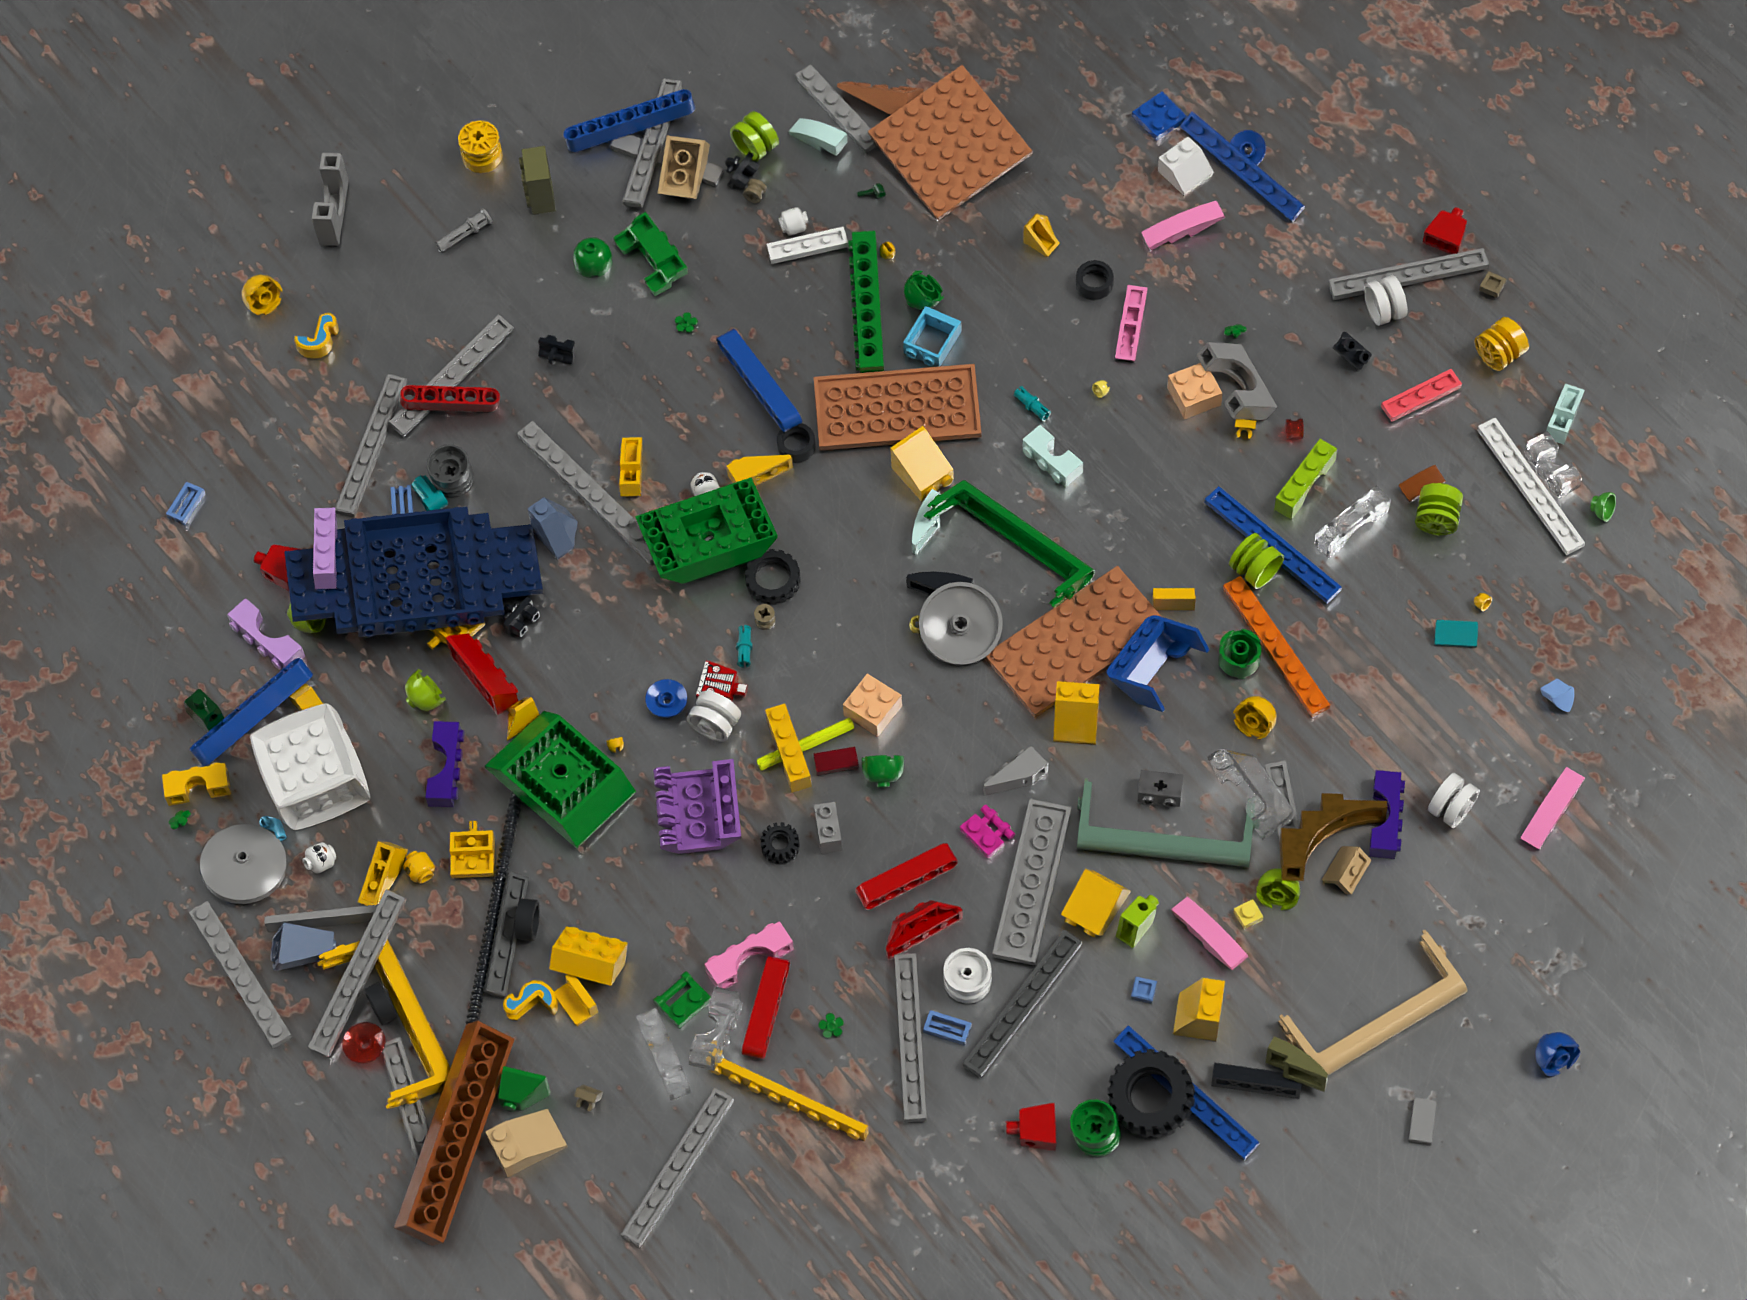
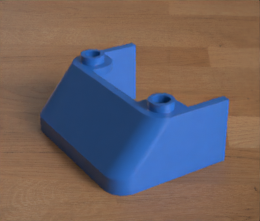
M1153 615L1146 618L1108 667L1107 675L1117 687L1137 704L1163 712L1165 708L1154 688L1147 684L1169 656L1174 658L1183 657L1191 648L1208 653L1209 648L1198 628Z

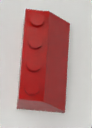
M470 634L449 635L446 637L452 659L497 715H500L507 708L518 702L517 693L519 692L512 682L510 684L507 682L504 671L501 668L497 669L495 667L494 659L489 653L485 654L483 652V646L477 638L473 639Z

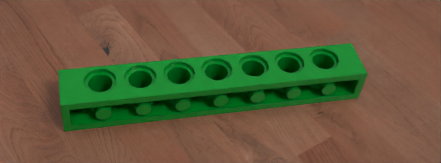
M876 231L852 232V240H848L849 252H853V257H849L850 269H854V273L850 274L851 286L855 285V290H851L852 302H856V307H852L853 319H857V324H853L854 336H858V341H854L855 353H859V358L855 359L856 371L860 370V373L884 371Z

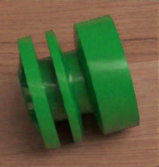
M1093 1099L1080 1103L1073 1110L1070 1118V1127L1081 1151L1087 1155L1099 1157L1111 1153L1118 1146L1121 1139V1129L1117 1116L1109 1104Z

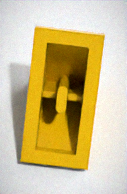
M305 683L288 697L299 711L323 704L313 688Z

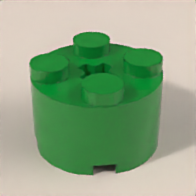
M1241 629V631H1229L1222 637L1219 646L1218 664L1226 674L1238 679H1245L1258 669L1262 649L1257 635L1249 630Z

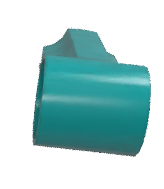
M420 475L415 478L411 485L420 497L426 511L443 509L449 505L440 490L437 491L426 475Z

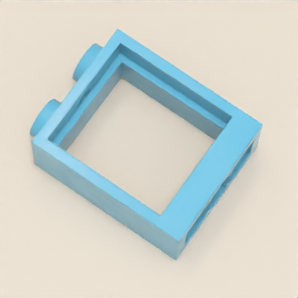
M925 306L903 342L904 353L912 359L916 358L923 361L928 366L940 367L961 333V321ZM926 325L950 334L938 355L914 345Z

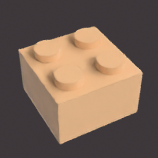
M1201 363L1168 375L1167 388L1184 420L1221 406L1222 391L1211 371H1205Z
M867 673L843 703V714L878 737L901 709L902 695Z

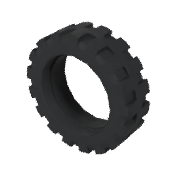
M769 549L762 557L747 563V570H745L746 587L750 595L753 594L755 600L758 601L759 599L763 604L771 603V605H776L778 602L784 603L786 599H791L794 596V592L798 591L801 582L800 569L797 561L793 560L792 555L789 553L785 554L783 550L775 551L774 549ZM772 564L781 565L790 573L789 581L784 586L770 590L761 587L756 582V574L761 568Z

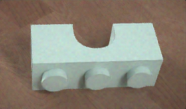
M1039 425L1022 440L1023 453L1028 458L1034 459L1040 469L1050 473L1056 483H1061L1066 488L1083 473V462L1070 450L1061 456L1051 455L1049 451L1054 448V436Z

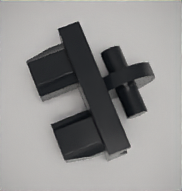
M750 151L741 164L739 163V156L726 159L725 165L728 167L726 172L731 174L734 171L727 184L729 187L732 188L736 185L744 190L750 178L742 174L745 170L753 176L760 165L752 159L754 154Z
M1343 332L1338 342L1332 347L1357 370L1362 369L1372 354L1347 332Z
M547 335L546 338H539L538 356L548 358V363L554 365L556 360L573 364L575 342L573 340L567 339L563 343L557 341V338L552 335Z
M526 597L521 604L515 602L513 606L510 604L504 606L506 614L503 616V619L506 621L503 625L507 629L505 632L509 636L514 633L522 637L528 629L527 625L523 623L524 620L527 618L531 622H535L540 617L539 611L533 606L530 598Z

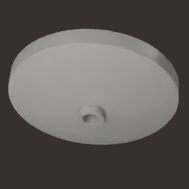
M954 582L936 589L924 602L919 616V632L923 644L934 657L951 665L966 666L983 660L994 650L1002 633V614L997 602L985 589L972 583ZM962 623L964 626L962 629H958L956 624Z
M251 824L234 825L219 831L207 842L200 858L201 875L206 887L216 897L235 904L253 903L271 895L282 883L287 869L286 853L281 841L269 830Z

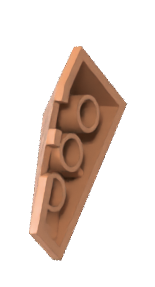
M849 81L837 83L838 88L888 114H893L924 92V89L907 86L891 87L888 89V85L884 84L871 87L870 83Z

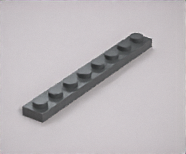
M1066 930L1060 934L965 1059L963 1067L980 1078L984 1075L1081 947V940Z

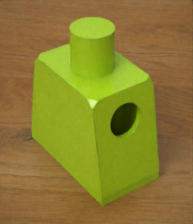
M1149 895L1146 899L1138 896L1120 915L1116 937L1134 948L1154 921L1157 905L1159 904L1158 899L1153 895Z

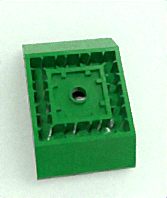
M752 477L635 516L660 578L682 584L760 558L778 538ZM709 536H713V537H714V538H713L712 540H710V541L704 540L706 537H709Z
M543 711L485 765V768L576 849L636 793V790L619 766L564 718L547 711ZM562 767L567 772L564 775H557L555 769Z

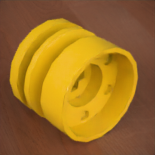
M480 120L470 122L460 130L458 142L466 168L476 173H487L496 169L501 163L503 155L499 134L495 126Z
M1508 317L1499 319L1491 325L1490 329H1486L1475 337L1474 341L1479 356L1490 368L1496 371L1503 370L1513 362V359L1519 358L1529 350V342L1524 331L1514 320Z

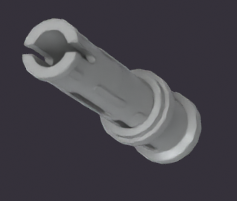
M482 208L480 213L474 217H468L465 224L436 241L435 243L439 250L443 253L469 234L478 233L480 228L486 224L493 223L488 212Z

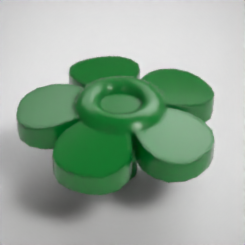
M686 312L683 314V318L681 316L675 318L676 329L679 332H684L686 329L687 333H691L694 331V326L698 324V320L695 317L692 318L691 313Z
M1241 324L1228 326L1225 328L1224 335L1229 336L1233 334L1234 338H1237L1241 335V332L1247 331V327Z
M188 810L177 812L169 820L170 827L174 830L179 825L185 826L188 821L187 818L191 813Z
M833 1013L826 1014V1020L819 1021V1028L824 1030L823 1036L830 1038L832 1032L836 1037L842 1034L840 1027L844 1024L841 1017L835 1019Z

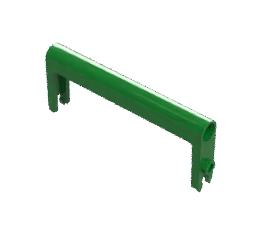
M966 480L959 482L943 494H938L927 505L932 508L924 514V517L929 520L936 518L955 505H960L1065 578L1066 581L1054 590L1057 593L1056 597L1049 603L1054 608L1065 600L1072 599L1075 593L1084 588L1095 574L1093 568Z

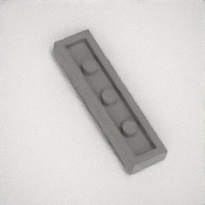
M1286 760L1265 764L1279 842L1281 828H1299Z

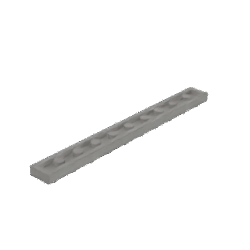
M531 421L517 432L518 438L650 565L654 563L637 521L544 431Z

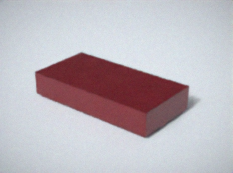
M855 747L814 753L817 776L859 769Z

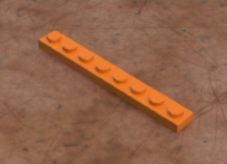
M1242 576L1224 584L1223 590L1252 632L1257 635L1261 645L1311 718L1328 710L1330 703Z

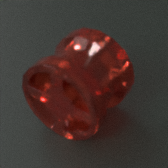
M1298 418L1296 421L1286 419V439H1291L1292 437L1303 439L1304 425L1302 418Z

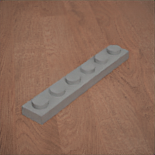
M812 65L795 74L796 80L865 154L877 147V144L868 134L871 128Z

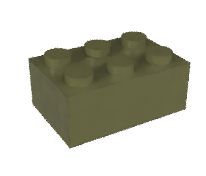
M545 146L521 149L522 157L519 158L527 208L531 207L533 215L555 212L552 180Z

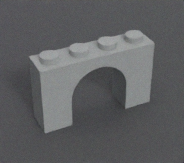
M322 153L319 170L324 185V202H314L312 221L319 245L339 246L349 179L341 153Z
M1208 342L1196 355L1205 371L1226 373L1234 378L1243 389L1235 390L1224 402L1232 419L1266 420L1276 410V403L1241 344Z

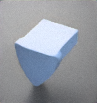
M1557 678L1540 688L1542 695L1552 701L1555 706L1563 711L1570 712L1574 702V688L1572 686H1568Z

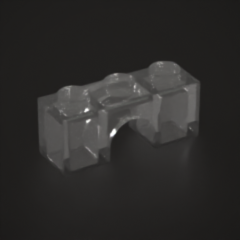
M1546 431L1527 442L1525 456L1529 462L1535 465L1539 476L1544 477L1547 481L1549 489L1561 498L1580 487L1582 476L1572 462L1562 466L1551 462V459L1557 457L1559 445L1549 432Z

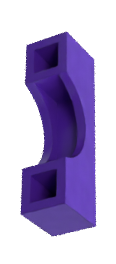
M434 721L433 746L435 750L443 753L447 760L440 773L427 779L425 798L428 807L454 808V800H458L456 781H460L461 775L458 762H461L463 757L460 744L464 742L465 732L461 730L459 722Z
M1375 771L1373 799L1387 801L1389 818L1384 824L1372 828L1369 857L1395 859L1396 852L1401 851V839H1398V832H1402L1403 819H1399V813H1403L1404 800H1400V793H1404L1405 781L1401 780L1402 772Z

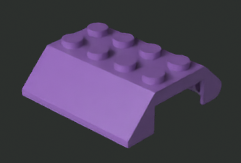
M733 759L712 761L713 769L671 773L670 766L658 767L653 770L655 787L663 789V791H658L655 794L657 799L658 825L668 828L659 831L660 848L662 850L677 854L719 850L741 839Z

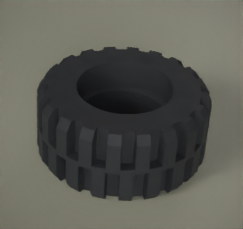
M1147 1049L1145 1053H1142L1141 1050L1134 1052L1135 1056L1131 1058L1126 1056L1123 1058L1124 1063L1122 1065L1117 1064L1114 1068L1116 1072L1110 1076V1087L1107 1090L1110 1098L1109 1105L1113 1108L1119 1122L1135 1135L1140 1134L1144 1138H1150V1136L1161 1138L1162 1134L1165 1133L1170 1135L1174 1133L1176 1127L1181 1128L1185 1124V1118H1189L1192 1114L1191 1107L1195 1105V1087L1184 1065L1173 1055L1169 1056L1167 1052L1161 1050L1155 1052L1154 1049ZM1156 1074L1165 1077L1172 1088V1096L1169 1103L1163 1109L1154 1113H1143L1136 1109L1131 1100V1092L1134 1085L1147 1075Z

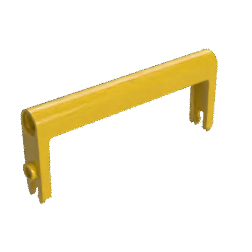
M387 939L374 966L429 1077L390 1092V1098L387 1099L388 1104L385 1107L386 1109H391L406 1103L408 1105L413 1104L421 1098L443 1091L451 1067ZM360 941L349 945H339L333 950L319 955V958L324 960L319 961L317 965L322 966L323 969H328L350 962Z

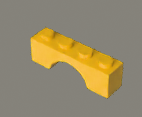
M786 704L765 709L766 721L772 738L777 745L791 793L812 787L811 776Z

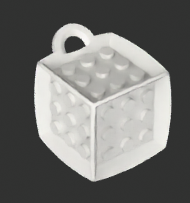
M325 703L298 711L251 733L250 740L260 773L282 821L289 828L299 830L325 822L370 800L368 785L358 756L343 727L338 712L331 705Z

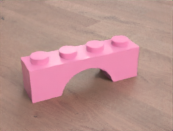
M780 921L775 924H768L764 927L763 931L751 934L742 943L734 944L728 947L726 952L721 955H714L709 958L707 963H705L706 973L718 992H721L738 982V968L746 958L758 954L781 958L794 950L793 941Z

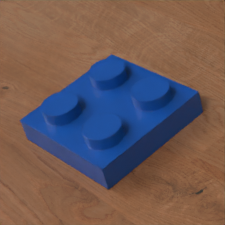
M1160 92L1132 111V117L1156 141L1180 126L1187 118L1163 92Z

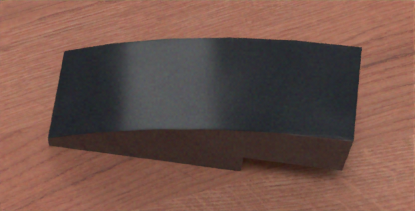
M918 572L908 574L906 577L907 588L928 596L936 589L949 583L967 582L974 584L973 578L948 572Z

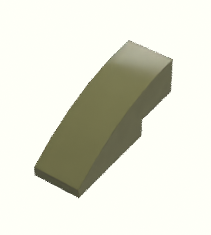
M1274 1036L1268 1046L1265 1063L1284 1069L1283 1077L1325 1092L1328 1073L1301 1049Z

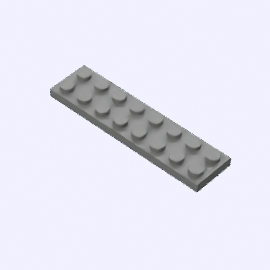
M1029 799L992 957L1035 966L1071 815V807Z

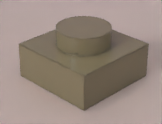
M1488 271L1479 290L1498 298L1507 279Z

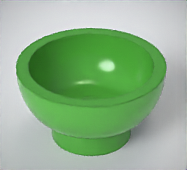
M1605 492L1600 496H1594L1591 501V511L1595 512L1596 516L1604 522L1609 521L1614 513L1616 506L1615 494Z

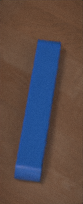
M683 89L570 126L564 130L563 135L568 149L571 152H578L690 115L695 110V104L691 92Z
M732 329L717 337V344L723 354L780 429L786 432L801 424L802 418L797 409L739 333Z
M300 657L294 659L194 743L190 751L202 766L210 764L313 676V673Z

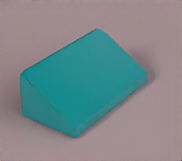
M1436 620L1434 645L1477 647L1478 622Z

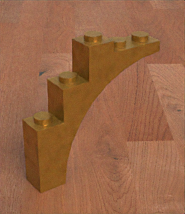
M1322 793L1320 811H1301L1300 829L1281 828L1279 846L1282 880L1304 881L1305 866L1309 856L1323 840L1334 833L1356 825L1386 822L1387 801L1344 800L1343 794Z

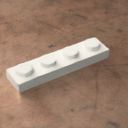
M844 227L767 244L771 264L848 247Z

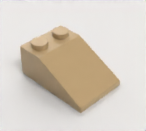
M667 135L658 194L697 199L707 165L710 144L705 140Z
M548 1109L505 1121L485 1131L488 1141L507 1177L567 1147Z

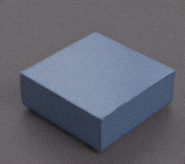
M1136 977L1131 999L1152 1004L1157 981Z

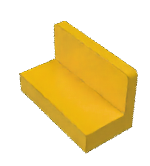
M1153 588V607L1156 610H1195V588Z
M568 974L565 976L567 983L554 992L558 1002L573 1023L579 1026L597 1014L598 1009L596 1003L578 978Z

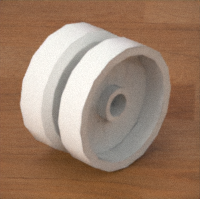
M1394 275L1381 279V283L1375 280L1364 285L1366 305L1376 325L1386 324L1390 322L1391 318L1398 320L1407 316L1408 310L1405 294L1400 282Z
M702 691L696 700V706L687 715V722L703 736L715 741L724 742L730 736L732 726L736 725L741 717V711L726 697L716 692Z
M1452 773L1442 783L1427 810L1437 818L1444 815L1443 822L1453 829L1468 814L1480 792L1478 788L1470 783L1463 787L1464 779L1456 773Z
M973 948L958 949L949 955L943 968L945 990L949 996L957 1002L965 1004L976 1003L983 999L990 991L992 984L991 964L986 955Z

